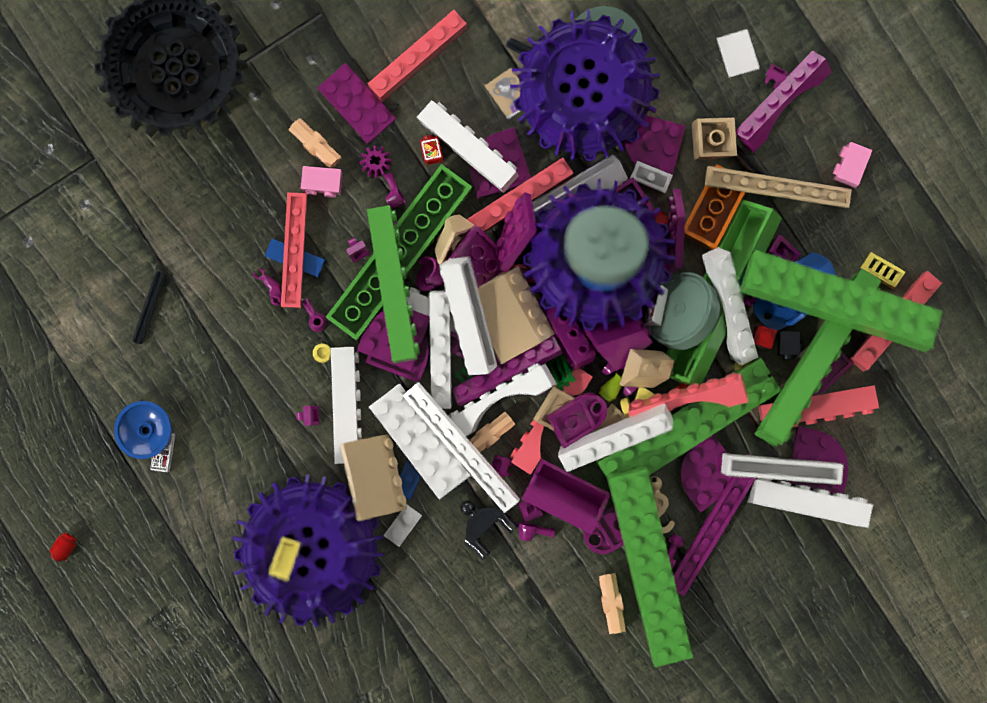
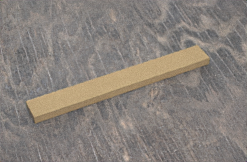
M711 166L707 167L705 186L843 208L850 207L852 189Z

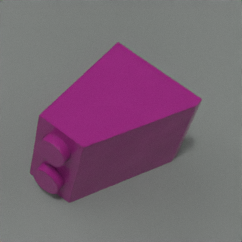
M627 317L623 319L624 327L622 328L620 322L607 324L608 331H605L603 324H597L593 331H584L595 348L617 371L626 364L630 349L644 350L653 343L649 338L651 333L643 325L644 323L641 319L635 322Z

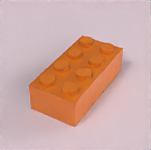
M718 164L715 165L717 168H724ZM704 186L685 223L684 237L710 251L716 249L745 192Z

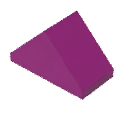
M781 235L774 239L766 252L791 262H795L801 254Z

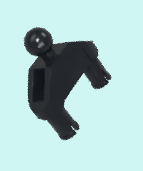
M466 500L460 505L462 514L471 517L467 521L464 546L469 549L471 548L482 561L486 556L481 550L487 556L491 551L482 544L479 537L493 523L499 521L510 534L514 530L509 524L515 529L519 526L507 514L508 511L504 513L500 507L481 508L476 512L472 501Z

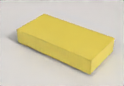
M282 537L269 575L288 581L301 543Z

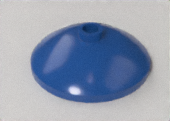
M138 401L126 406L117 416L114 425V436L119 448L128 456L137 459H148L160 454L168 445L172 433L171 421L166 411L159 405L148 401ZM146 427L149 428L148 434L144 433V429Z

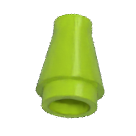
M616 373L614 377L600 387L599 394L609 402L613 399L615 400L622 387L620 385L622 376Z

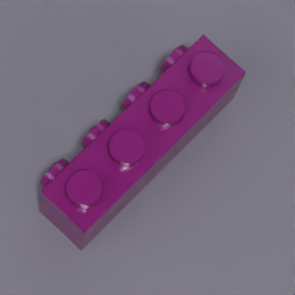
M542 298L539 299L537 302L555 333L554 336L572 370L575 371L593 362L596 356L595 347L592 343L589 344L586 339V333L582 327L578 326L577 320L573 327L569 325L571 319L562 314L558 320L555 319L557 309L545 310L540 304Z

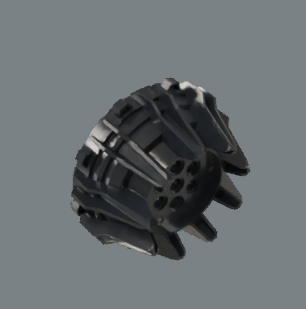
M134 0L133 3L124 9L121 6L119 7L122 13L118 17L109 16L105 22L109 30L107 34L99 36L102 41L101 51H95V54L101 60L94 65V70L97 75L104 78L98 87L103 93L108 92L110 95L105 101L109 107H115L114 113L121 119L131 116L130 127L133 130L137 131L141 126L145 125L147 126L145 133L152 138L157 131L160 136L169 137L172 131L179 129L181 136L185 140L187 139V132L193 127H196L197 132L203 135L201 122L206 121L212 125L218 121L217 111L219 109L229 115L232 113L225 105L233 99L241 100L239 95L233 91V88L236 85L243 84L245 76L241 71L249 68L246 60H240V55L247 52V47L245 44L235 42L236 38L240 35V31L236 24H231L233 19L229 13L223 16L219 14L221 7L217 2L207 5L206 0ZM176 46H181L179 53H173V49ZM160 54H163L164 59L160 62H156V57ZM191 57H197L196 63L189 64ZM174 65H180L179 71L171 72ZM158 73H162L163 76L161 80L155 81V75ZM191 75L196 76V79H195L194 82H192V83H188V82H187V79H188L189 76H191ZM178 84L176 91H170L171 85Z

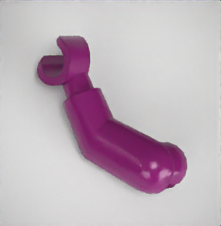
M258 268L262 272V276H257L255 272H253V276L256 279H261L263 284L269 288L271 303L275 306L280 305L282 295L280 285L270 276L267 277L263 268Z

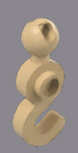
M657 476L650 477V482L660 517L666 511L669 502L667 497L660 493L662 487L661 479ZM653 477L656 478V482L654 483L651 480ZM669 521L666 527H661L662 532H670L674 527V521Z

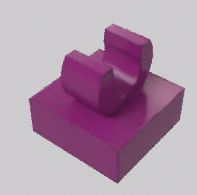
M771 64L766 73L765 83L767 84L770 79H774L776 81L774 88L776 89L785 80L788 72Z
M354 237L348 240L350 247L346 251L353 263L370 254L363 240L358 243Z
M303 406V412L296 413L297 421H304V426L319 425L318 406Z
M495 454L491 466L500 477L504 478L505 476H511L510 473H507L508 466L514 467V464L510 462V459Z
M526 501L519 503L525 522L543 516L540 508Z

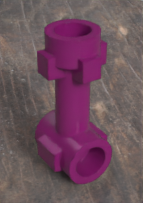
M675 534L669 538L671 545L667 551L671 569H673L676 560L673 559L678 546L682 547L684 539Z

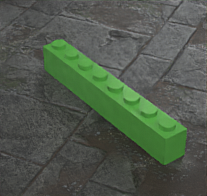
M390 205L367 209L392 361L396 364L418 360L417 354H420L419 344L414 342V335H417L415 323L411 324L410 316H413L412 305H408L407 297H410L409 287L405 286L404 278H407L405 267L401 266V260L404 259L402 248H398L397 242L401 240L399 229H395L394 222H397L396 211H392Z

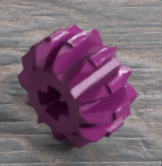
M376 145L373 146L374 151L372 152L370 148H366L368 155L365 153L361 154V157L365 159L360 161V165H365L362 171H368V177H371L374 173L375 178H378V173L380 172L385 176L384 169L387 171L391 170V167L387 165L392 163V159L388 158L390 153H384V147L377 151ZM372 160H379V165L371 164L373 163Z

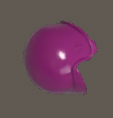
M428 256L420 258L419 263L423 266L416 276L417 287L422 291L435 290L442 287L445 283L437 259Z

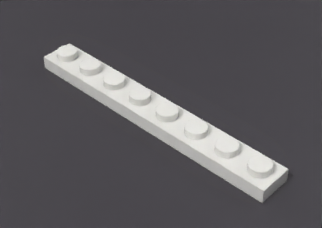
M419 382L403 395L504 513L519 502L520 498Z

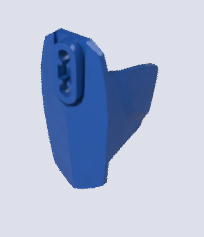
M812 252L801 260L794 262L836 276L831 262L820 254ZM757 298L753 304L755 317L765 327L777 331L788 325H794L807 315V313L785 306L779 307L778 304L761 298ZM770 313V319H764L763 315Z

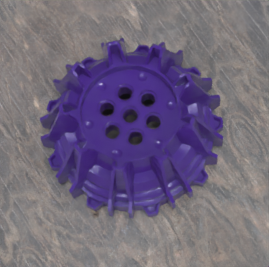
M587 10V17L585 19L575 20L574 12L570 11V23H565L559 18L552 22V30L549 33L541 25L538 27L544 35L537 42L529 37L527 38L533 48L530 52H521L518 59L523 64V68L512 69L513 74L520 75L519 84L510 85L512 90L520 91V96L514 101V106L516 110L525 112L518 119L519 122L523 123L528 120L532 129L527 134L531 137L539 133L541 135L539 145L545 150L556 146V156L559 157L561 150L572 153V161H575L577 153L583 154L586 161H595L599 152H604L606 158H609L607 151L618 146L621 152L624 151L621 144L624 141L635 143L640 138L637 131L640 125L649 127V123L644 121L648 111L656 113V108L650 105V102L659 99L660 90L652 86L651 82L660 78L659 73L651 74L650 64L655 63L656 58H645L649 51L648 45L645 42L636 43L633 40L637 34V29L634 28L628 34L621 29L624 24L623 19H620L615 26H612L610 16L602 15L597 21H591L590 10ZM589 60L595 62V67L591 70H587L584 67L585 63ZM570 65L576 67V72L573 75L566 73V68ZM602 74L609 77L605 84L598 82V77ZM583 79H587L590 82L586 89L579 87V82ZM564 84L571 86L567 94H563L560 91L561 86ZM596 93L603 95V100L599 103L592 100L593 95ZM577 98L584 100V104L580 108L574 106V101Z
M598 178L597 190H591L585 183L578 185L577 192L573 195L564 186L563 189L566 197L561 200H556L553 195H550L549 198L554 207L550 210L541 208L537 213L540 223H535L536 233L527 244V246L532 247V250L523 256L524 265L532 268L524 273L526 279L534 277L536 286L531 288L532 294L539 292L543 294L541 306L545 310L557 309L555 319L558 320L562 314L571 319L569 323L571 327H573L576 320L582 322L584 330L593 331L597 324H603L605 331H608L607 324L620 322L622 328L624 327L623 319L628 317L636 322L642 318L641 308L647 306L653 309L655 304L651 300L656 293L661 296L664 295L665 291L659 285L669 283L671 273L664 267L666 264L674 263L675 260L674 256H667L666 251L667 247L674 245V240L663 239L669 233L667 225L655 221V218L660 214V208L649 211L645 207L649 202V197L646 196L637 202L636 192L628 189L623 194L618 193V181L616 180L614 187L611 189H602L601 179ZM596 207H613L629 213L642 225L647 237V251L639 271L622 285L610 290H595L586 286L580 280L578 273L569 264L565 253L567 231L572 221L582 212Z
M306 475L305 484H302L297 477L289 478L284 489H281L277 483H273L274 493L266 497L263 492H259L258 495L263 503H251L247 508L251 517L249 522L237 521L245 529L242 537L233 536L232 538L242 542V547L234 551V559L243 562L244 568L234 572V574L237 575L242 572L245 574L248 584L241 587V590L252 586L255 591L252 601L256 605L268 604L265 612L266 616L270 615L273 609L281 613L280 623H284L288 615L294 617L296 625L304 626L308 619L312 618L314 626L318 627L320 625L319 618L329 616L331 623L336 622V611L348 615L354 610L353 600L355 599L363 604L365 600L360 596L366 587L370 590L375 588L369 582V579L372 576L380 575L382 567L375 560L377 556H384V552L377 553V540L383 539V536L374 535V529L379 525L377 517L358 521L352 495L350 497L347 495L346 485L338 482L333 487L327 486V477L322 478V483H311V475ZM306 526H310L313 529L311 537L304 535L303 531ZM288 534H292L295 537V541L301 543L287 581L271 576L269 572L282 537L286 538ZM320 539H328L329 546L327 549H322L319 546ZM303 546H308L311 549L309 557L302 555L301 549ZM319 558H324L327 561L324 569L317 566ZM303 565L309 569L307 576H301L299 573V568Z

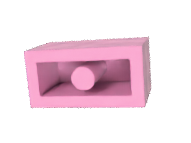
M853 142L843 146L840 153L842 160L840 164H836L833 174H835L834 181L856 188L861 181L872 150Z
M303 166L301 190L309 196H316L317 193H322L325 197L334 198L336 195L341 194L342 170Z

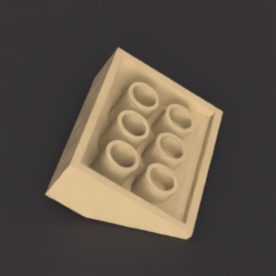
M518 266L509 269L507 272L504 271L477 288L493 351L500 364L505 363L555 334Z
M390 434L340 444L358 521L407 510L406 498L402 490V480L397 468L398 462L394 455L393 441L390 438Z

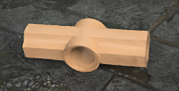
M300 118L291 125L289 131L303 143V146L313 156H317L331 169L339 163L342 157L327 144L328 142L317 131L314 132Z
M504 412L493 422L482 427L469 441L481 452L498 441L500 436L510 430L515 423Z
M616 573L599 576L602 590L601 600L604 614H606L609 634L624 632L626 627L622 613L623 602L618 590Z

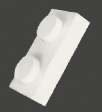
M407 504V510L400 512L384 534L386 538L399 547L422 516Z

